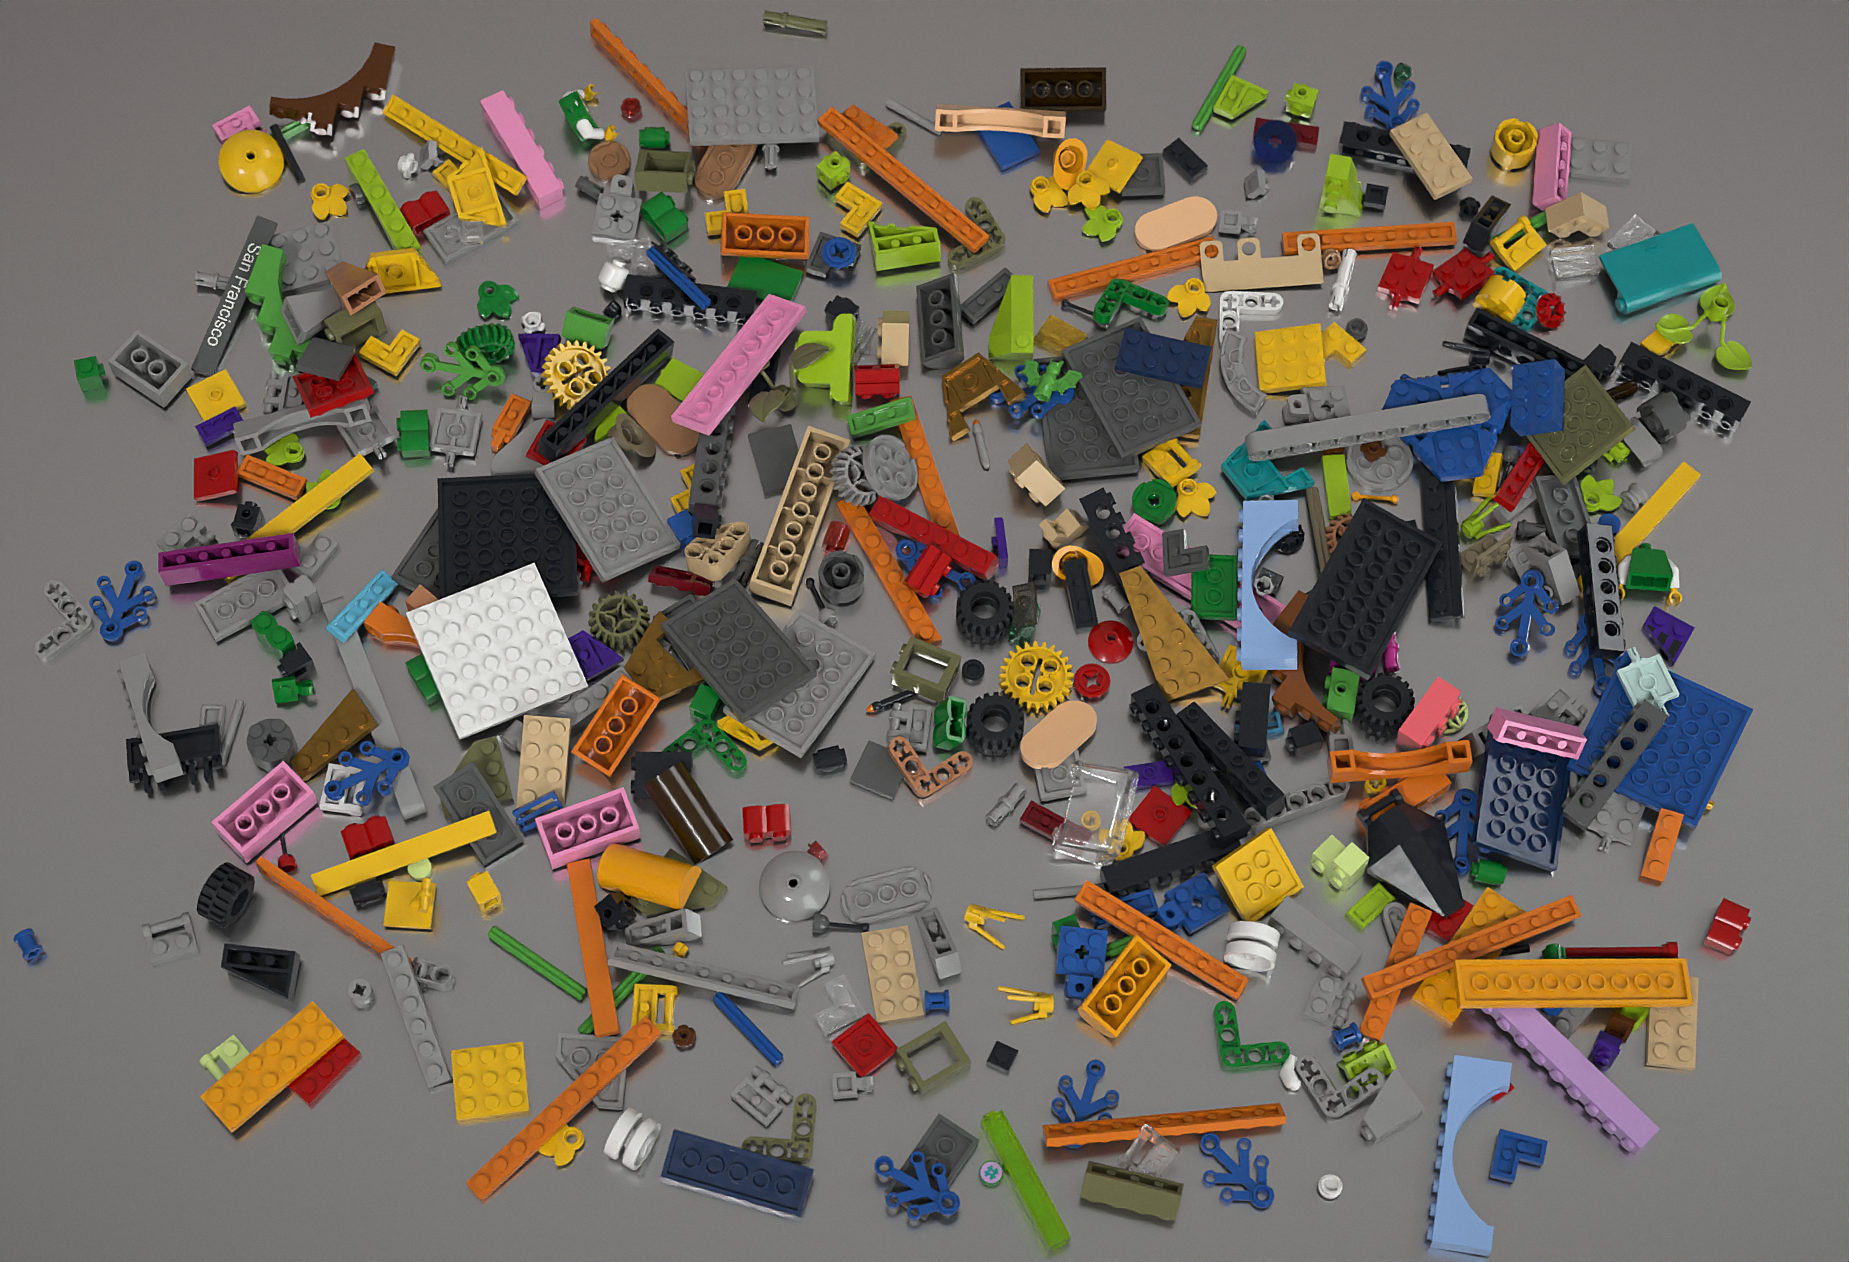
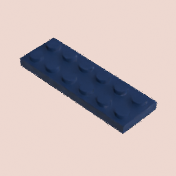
M674 1129L660 1177L802 1217L815 1169Z

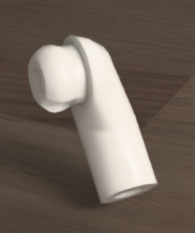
M1290 1054L1280 1070V1077L1287 1088L1295 1091L1300 1088L1301 1080L1298 1079L1294 1071L1298 1058Z

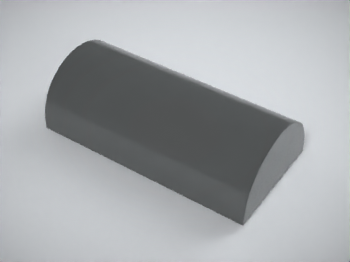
M955 273L916 286L922 364L930 368L945 369L960 364L965 357L959 279Z

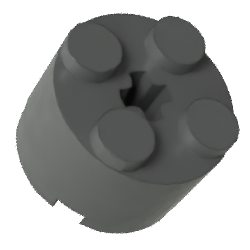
M1671 391L1668 393L1660 392L1637 407V412L1640 411L1641 415L1638 420L1653 438L1659 440L1658 444L1665 443L1685 430L1687 422L1690 421L1688 413L1682 410L1676 395Z
M834 551L824 557L818 571L819 588L822 594L833 604L848 603L861 595L864 588V567L861 560L856 555L848 554L846 551Z
M265 719L249 728L247 747L253 762L258 767L271 772L282 761L288 766L291 764L290 761L297 754V743L292 730L282 719Z

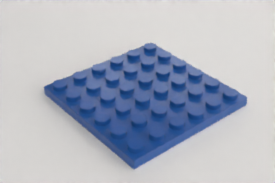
M1627 651L1624 652L1583 733L1587 741L1579 758H1571L1566 768L1586 779L1591 773L1589 768L1596 758L1601 760L1605 753L1602 750L1609 740L1614 742L1619 734L1616 731L1623 721L1628 723L1632 718L1630 712L1633 707L1616 674L1617 670L1627 667L1632 663ZM1668 670L1679 692V697L1669 700L1664 704L1669 714L1667 721L1614 792L1659 812L1661 807L1684 814L1682 823L1696 829L1753 709ZM1642 722L1634 724V728L1639 732L1647 729V726ZM1626 740L1620 743L1624 750H1631L1633 748V744L1630 741ZM1610 759L1606 762L1607 766L1611 769H1617L1620 766L1619 762L1615 759ZM1598 777L1593 780V782L1601 786L1606 785L1603 778Z

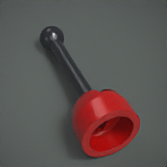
M282 832L279 837L283 854L279 857L277 865L278 868L287 873L297 869V862L293 855L287 853L284 833Z

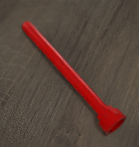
M1666 942V944L1658 947L1565 948L1566 957L1662 956V958H1678L1677 942Z

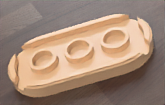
M1193 196L1142 215L1135 225V239L1140 247L1145 250H1152V252L1194 241L1212 232L1217 221V210L1209 200L1203 197Z
M1067 701L1058 705L1022 738L1020 751L1023 761L1035 769H1042V767L1051 769L1060 765L1094 734L1097 726L1095 710L1082 701Z

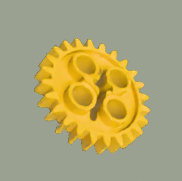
M568 340L564 345L558 344L545 357L546 362L542 365L545 371L541 376L547 379L543 382V385L550 386L546 392H553L555 395L552 400L559 398L560 406L567 403V408L570 410L608 375L607 372L611 367L604 365L607 358L600 359L599 357L602 352L594 353L595 346L588 349L586 342L579 346L578 340H575L572 345ZM577 359H580L583 362V365L579 364ZM592 367V370L585 372L582 376H577L567 384H562V382L570 379L573 375L576 376L585 369ZM559 368L564 369L566 374H563ZM588 377L592 378L595 384L591 383ZM571 387H574L577 393L573 392Z
M1034 641L1033 647H1030L1025 642L1024 649L1017 645L1016 653L1009 651V658H1004V665L1000 666V672L1002 673L999 675V681H1002L1000 688L1005 690L1004 693L1008 694V697L1011 696V698L1016 699V702L1021 707L1027 706L1026 710L1028 713L1032 707L1035 708L1036 713H1039L1041 707H1043L1045 712H1048L1049 705L1055 709L1057 701L1064 703V696H1069V689L1073 687V682L1070 681L1074 678V673H1071L1072 665H1066L1069 658H1061L1062 650L1055 653V645H1052L1049 649L1046 648V642H1043L1041 647L1038 646L1037 641ZM1041 659L1042 664L1040 667V674L1037 679L1035 693L1031 695L1030 692L1033 685V678L1036 674L1038 660ZM1027 661L1031 662L1033 665L1030 667H1026L1022 663ZM1053 667L1055 671L1048 672L1045 668ZM1019 682H1025L1028 684V686L1019 687L1017 684ZM1042 687H1047L1051 691L1044 693L1041 692L1039 689Z

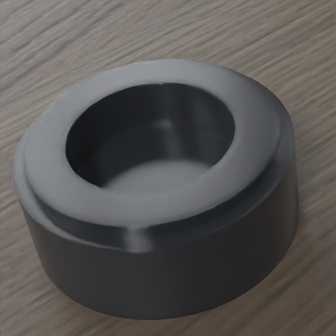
M971 659L963 664L962 677L968 683H978L983 679L985 668L979 660Z

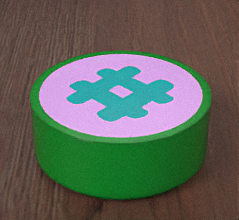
M986 1161L979 1170L981 1182L986 1186L998 1185L1003 1179V1168L996 1161Z

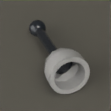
M809 577L806 579V585L810 586L821 608L818 616L819 621L827 626H831L838 621V616L832 608L824 606L814 586V579Z

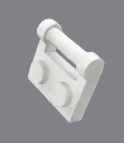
M329 763L319 805L320 810L361 816L363 808L356 801V794L363 790L366 780L356 784L352 804H346L349 788L345 790L343 798L338 801L330 800L325 794L324 788L329 781H341L362 770L351 766L344 767ZM337 786L331 787L330 792H334Z

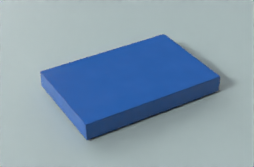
M1010 101L997 106L999 108H1013ZM977 130L1002 171L1040 154V149L1030 134Z

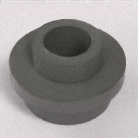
M1354 318L1347 323L1346 332L1355 340H1359L1367 335L1368 326L1364 320Z

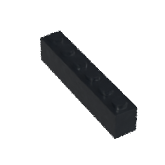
M1210 831L1101 867L1099 876L1102 883H1104L1106 892L1116 898H1120L1136 891L1141 892L1151 889V886L1157 884H1169L1174 878L1180 876L1182 878L1190 877L1195 874V871L1201 869H1213V864L1241 846V843L1238 840L1223 848L1219 841H1214Z

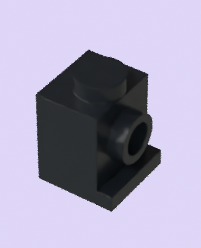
M246 501L245 504L238 503L234 521L231 523L234 535L250 537L259 530L263 513L257 503L252 501Z
M300 642L296 644V650L285 653L282 659L279 660L280 665L277 666V669L282 677L295 676L296 680L315 669L312 658Z

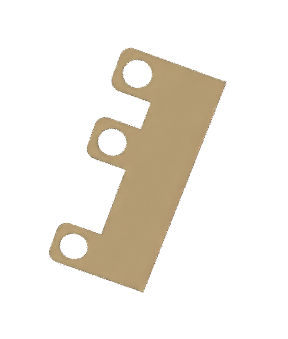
M1316 233L1300 234L1297 237L1298 256L1261 258L1260 241L1257 238H1242L1237 242L1238 260L1224 261L1223 246L1220 241H1204L1200 244V255L1205 292L1323 284L1320 237ZM1307 237L1313 238L1316 242L1315 248L1311 251H1306L1302 247V241ZM1252 242L1256 246V251L1253 255H1245L1242 252L1244 243ZM1208 245H1215L1218 248L1219 253L1215 258H1208L1205 255V248Z

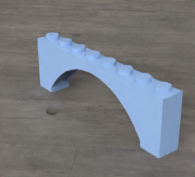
M1298 500L1243 501V510H1239V523H1243V529H1239L1238 536L1239 542H1243V548H1238V562H1242V568H1238V582H1242V588H1238V601H1242V607H1237V621H1241V627H1237V641H1241V647H1237V661H1241L1242 670H1297V640L1288 637L1268 621L1256 603L1252 587L1256 570L1265 554L1284 536L1292 531H1298Z
M1454 1055L1453 1062H1448L1446 1076L1451 1077L1450 1085H1445L1443 1099L1448 1100L1447 1108H1442L1441 1122L1445 1123V1129L1439 1132L1438 1145L1442 1146V1154H1437L1435 1169H1440L1439 1178L1434 1177L1432 1192H1436L1437 1197L1436 1201H1431L1430 1216H1434L1433 1225H1428L1427 1239L1431 1240L1430 1248L1490 1256L1494 1226H1488L1481 1220L1463 1197L1454 1174L1453 1146L1461 1126L1475 1109L1500 1092L1508 1093L1512 1063Z

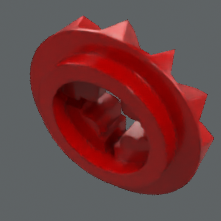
M1547 293L1538 300L1536 313L1538 320L1543 326L1555 328L1565 321L1564 315L1567 312L1564 311V306L1566 303L1561 301V296H1557L1555 293ZM1554 306L1553 311L1555 314H1551L1552 310L1550 307Z
M1085 664L1074 675L1075 689L1078 690L1081 696H1087L1089 699L1093 697L1100 698L1101 695L1108 691L1110 675L1101 665ZM1097 676V685L1092 684L1091 686L1087 687V678L1091 680Z

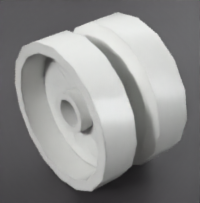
M1252 921L1233 922L1229 924L1227 940L1230 943L1225 946L1223 959L1226 963L1243 970L1270 971L1275 966L1277 954L1274 950L1278 948L1280 933L1271 926Z
M629 1107L613 1127L605 1144L604 1154L614 1160L622 1157L623 1165L632 1170H637L652 1150L660 1133L661 1123L652 1118H647L643 1121L642 1112Z

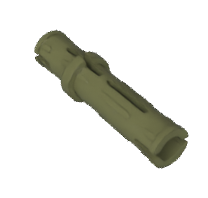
M764 11L763 24L781 26L782 29L788 27L826 34V20L789 15L788 12Z

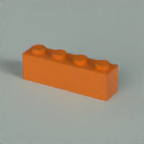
M1446 774L1402 777L1397 781L1396 785L1392 787L1386 786L1381 789L1376 797L1364 799L1359 804L1358 811L1362 808L1367 809L1388 796L1389 792L1395 788L1401 793L1406 803L1419 809L1448 792L1452 782ZM1394 803L1370 817L1373 822L1396 805Z

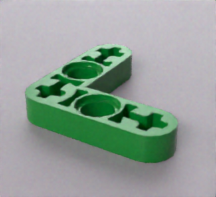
M1112 279L1096 303L1092 317L1098 323H1110L1122 303L1153 315L1162 316L1167 313L1169 300L1163 295L1123 279ZM1106 300H1113L1115 301V303H1111Z
M710 719L701 720L662 751L678 752L677 747H679L681 752H692L694 756L704 747H707L731 774L740 775L747 768L745 755L725 732L718 728L717 723ZM704 727L707 729L711 728L712 735L715 737L713 740L708 732L703 734ZM692 739L696 742V745L692 749H686L683 747L684 741ZM719 742H726L729 746L724 752H719L715 747ZM731 753L735 761L741 762L740 767L737 765L732 766V759L729 757Z
M1221 1001L1216 1004L1213 1017L1220 1062L1225 1069L1233 1071L1284 1064L1290 1055V1049L1286 1043L1276 1041L1241 1045L1234 1005L1228 1001ZM1221 1008H1225L1227 1012H1230L1227 1016L1228 1024H1223V1014H1218L1221 1012ZM1224 1030H1230L1234 1033L1235 1038L1232 1041H1225L1221 1037V1033ZM1277 1048L1280 1049V1052H1284L1281 1059L1277 1055H1269V1060H1266L1265 1049H1268V1054L1275 1053ZM1252 1050H1257L1261 1053L1262 1058L1260 1061L1253 1062L1249 1059L1248 1053ZM1241 1052H1245V1063H1242V1058L1235 1059L1233 1064L1230 1063V1060H1225L1229 1053H1232L1233 1057H1241Z

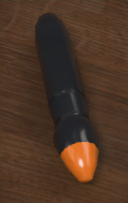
M909 690L900 692L880 702H873L866 708V712H878L882 708L890 707L894 703L903 702L917 694Z

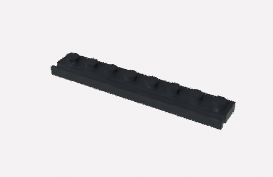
M1421 461L1425 533L1443 542L1427 571L1430 619L1432 622L1453 620L1457 617L1465 618L1456 480L1440 482Z

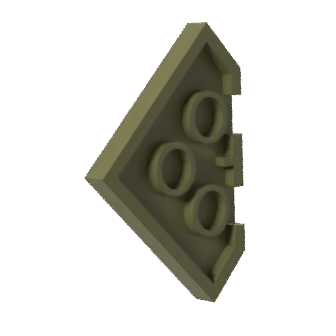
M497 736L474 741L454 773L474 762L500 804L513 802ZM441 801L445 819L452 818L451 814Z
M671 848L664 856L694 865ZM702 870L684 908L688 910L714 908L728 888L725 884ZM632 897L629 900L633 905V909L646 918L677 911V909Z

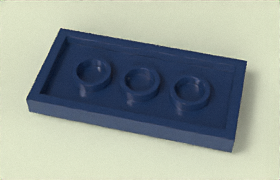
M1125 328L1115 370L1202 389L1212 347Z

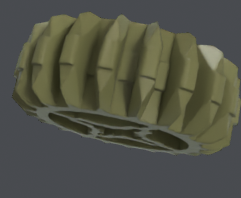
M616 590L613 596L607 592L606 599L599 597V604L593 603V611L589 612V618H591L588 620V624L591 627L590 632L592 635H595L598 641H602L604 645L610 644L612 650L615 649L616 645L619 646L620 650L624 649V645L632 648V642L639 643L640 637H643L646 632L645 630L649 627L650 615L647 613L648 607L643 605L641 598L636 600L637 598L634 593L628 597L626 590L622 595H619V592ZM626 608L632 610L638 618L632 617V615L627 614ZM601 622L606 623V626L612 627L613 632L607 631L601 625Z

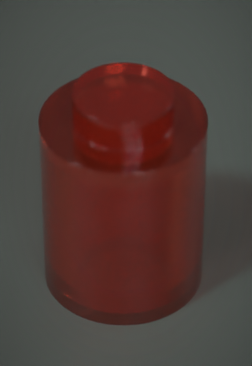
M839 521L830 522L821 546L826 555L834 551H844L851 532V528L848 525Z

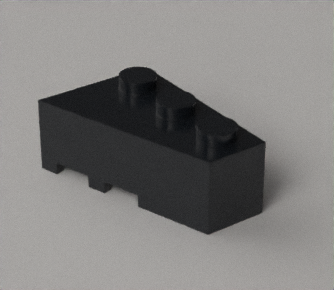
M224 943L221 968L290 1002L294 1001L300 955L296 951Z

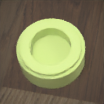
M425 859L408 865V872L414 880L422 881V878L430 877L432 866L430 861Z

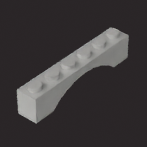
M366 397L365 399L356 400L346 404L344 407L335 408L325 412L323 415L310 418L305 405H300L233 423L234 439L241 456L262 451L280 438L305 428L322 425L353 427L371 422L370 405Z
M143 652L119 660L121 670H118L117 674L121 684L125 683L126 688L122 690L126 702L130 701L132 705L128 707L131 719H136L137 725L133 727L137 738H141L143 742L139 744L142 756H147L148 762L144 763L148 775H153L156 783L183 775L182 766L173 743L157 734L148 722V700L156 681L146 653Z

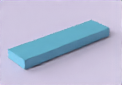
M381 569L327 625L326 630L345 643L364 623L365 619L379 602L383 603L396 590L399 584L393 581L391 576Z

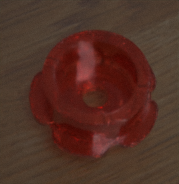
M626 98L620 106L622 113L629 118L638 116L642 108L640 101L636 98Z
M816 840L812 844L808 843L810 849L807 852L817 859L824 861L823 858L828 855L824 848Z

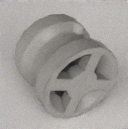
M1632 483L1627 491L1620 493L1619 498L1623 500L1622 504L1628 510L1635 511L1640 503L1647 501L1648 495L1641 485Z
M362 978L354 979L348 986V995L354 1005L364 1007L373 1000V989L367 980Z

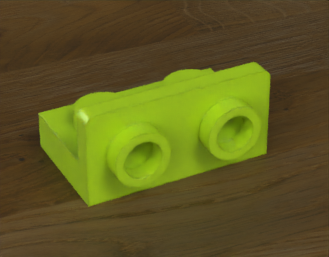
M1376 1040L1365 1043L1363 1049L1358 1052L1352 1051L1342 1057L1343 1060L1337 1063L1340 1068L1344 1069L1349 1081L1370 1068L1380 1070L1384 1076L1397 1069L1386 1043L1376 1042ZM1370 1074V1081L1364 1084L1362 1083V1080H1360L1359 1083L1363 1087H1366L1367 1085L1375 1082L1377 1078H1379V1076ZM1352 1086L1354 1091L1359 1090L1358 1087Z

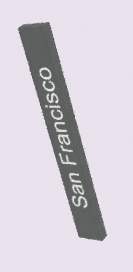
M257 215L192 364L191 371L207 377L214 375L246 301L247 295L244 291L262 244L270 245L278 223Z

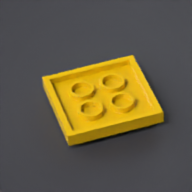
M1321 323L1255 332L1259 388L1261 392L1268 394L1302 389V387L1327 386Z
M1269 827L1212 865L1243 921L1255 922L1278 906L1286 896L1291 897L1304 887L1272 828Z
M523 1041L451 1050L457 1122L530 1113Z

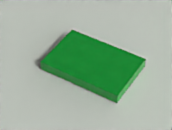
M740 257L727 287L757 291L758 302L761 303L768 294L792 302L803 279L804 272L764 258Z
M1209 554L1210 569L1191 573V609L1196 612L1199 619L1236 621L1238 556Z

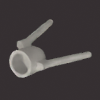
M830 947L788 953L786 957L791 959L781 962L782 965L812 960L815 968L820 967L819 970L797 983L796 985L799 988L819 975L829 972V966L835 964Z

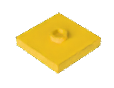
M1107 139L1086 171L1094 173L1097 178L1106 180L1111 190L1120 193L1143 157Z
M226 369L186 388L203 421L211 419L233 407H236L238 411L247 407Z

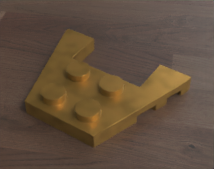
M979 352L941 376L944 400L947 404L948 413L946 415L950 427L949 436L953 441L971 431L962 412L1000 389L1010 406L1027 396L1022 388L1016 385Z
M659 611L625 664L624 670L634 682L663 700L691 685L701 684L704 679L694 667L687 671L658 643L666 635L661 630V624L668 620Z

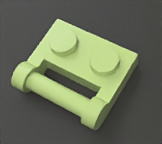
M233 1034L212 1052L205 1054L199 1060V1063L203 1068H207L218 1081L225 1074L215 1063L216 1060L221 1058L231 1070L250 1053Z

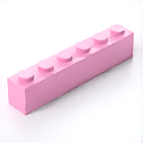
M502 90L480 100L482 113L515 168L528 177L525 185L539 208L542 209L564 199L562 190L565 188L560 177H555L553 174L555 171L551 162H546L542 147L534 142L533 132L530 128L526 129L522 114L515 111L514 108L516 106L512 97H507Z

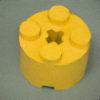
M1511 118L1501 122L1497 127L1491 145V153L1503 169L1521 168L1532 160L1538 134L1531 123L1527 121L1524 123L1518 121L1519 119Z
M1493 275L1487 280L1476 296L1473 306L1475 309L1478 307L1508 323H1512L1526 303V300H1524L1526 294L1515 281L1510 279L1507 282L1502 280L1503 276Z

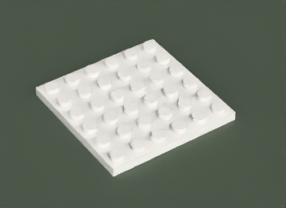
M535 563L406 613V617L459 740L588 689V684Z

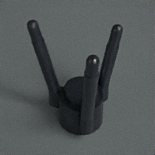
M1443 341V345L1470 351V362H1474V364L1439 370L1437 374L1442 375L1482 369L1483 365H1489L1490 348Z

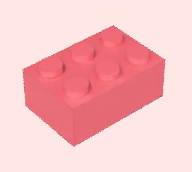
M1438 676L1398 730L1396 745L1405 751L1434 746L1433 742L1436 736L1440 738L1446 731V724L1449 718L1453 720L1461 709L1459 708L1462 703L1460 700L1461 691Z

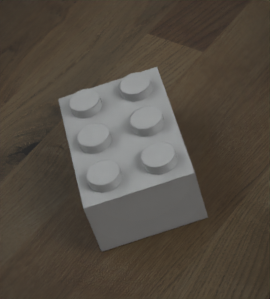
M137 329L108 360L114 375L164 408L193 376L186 361Z

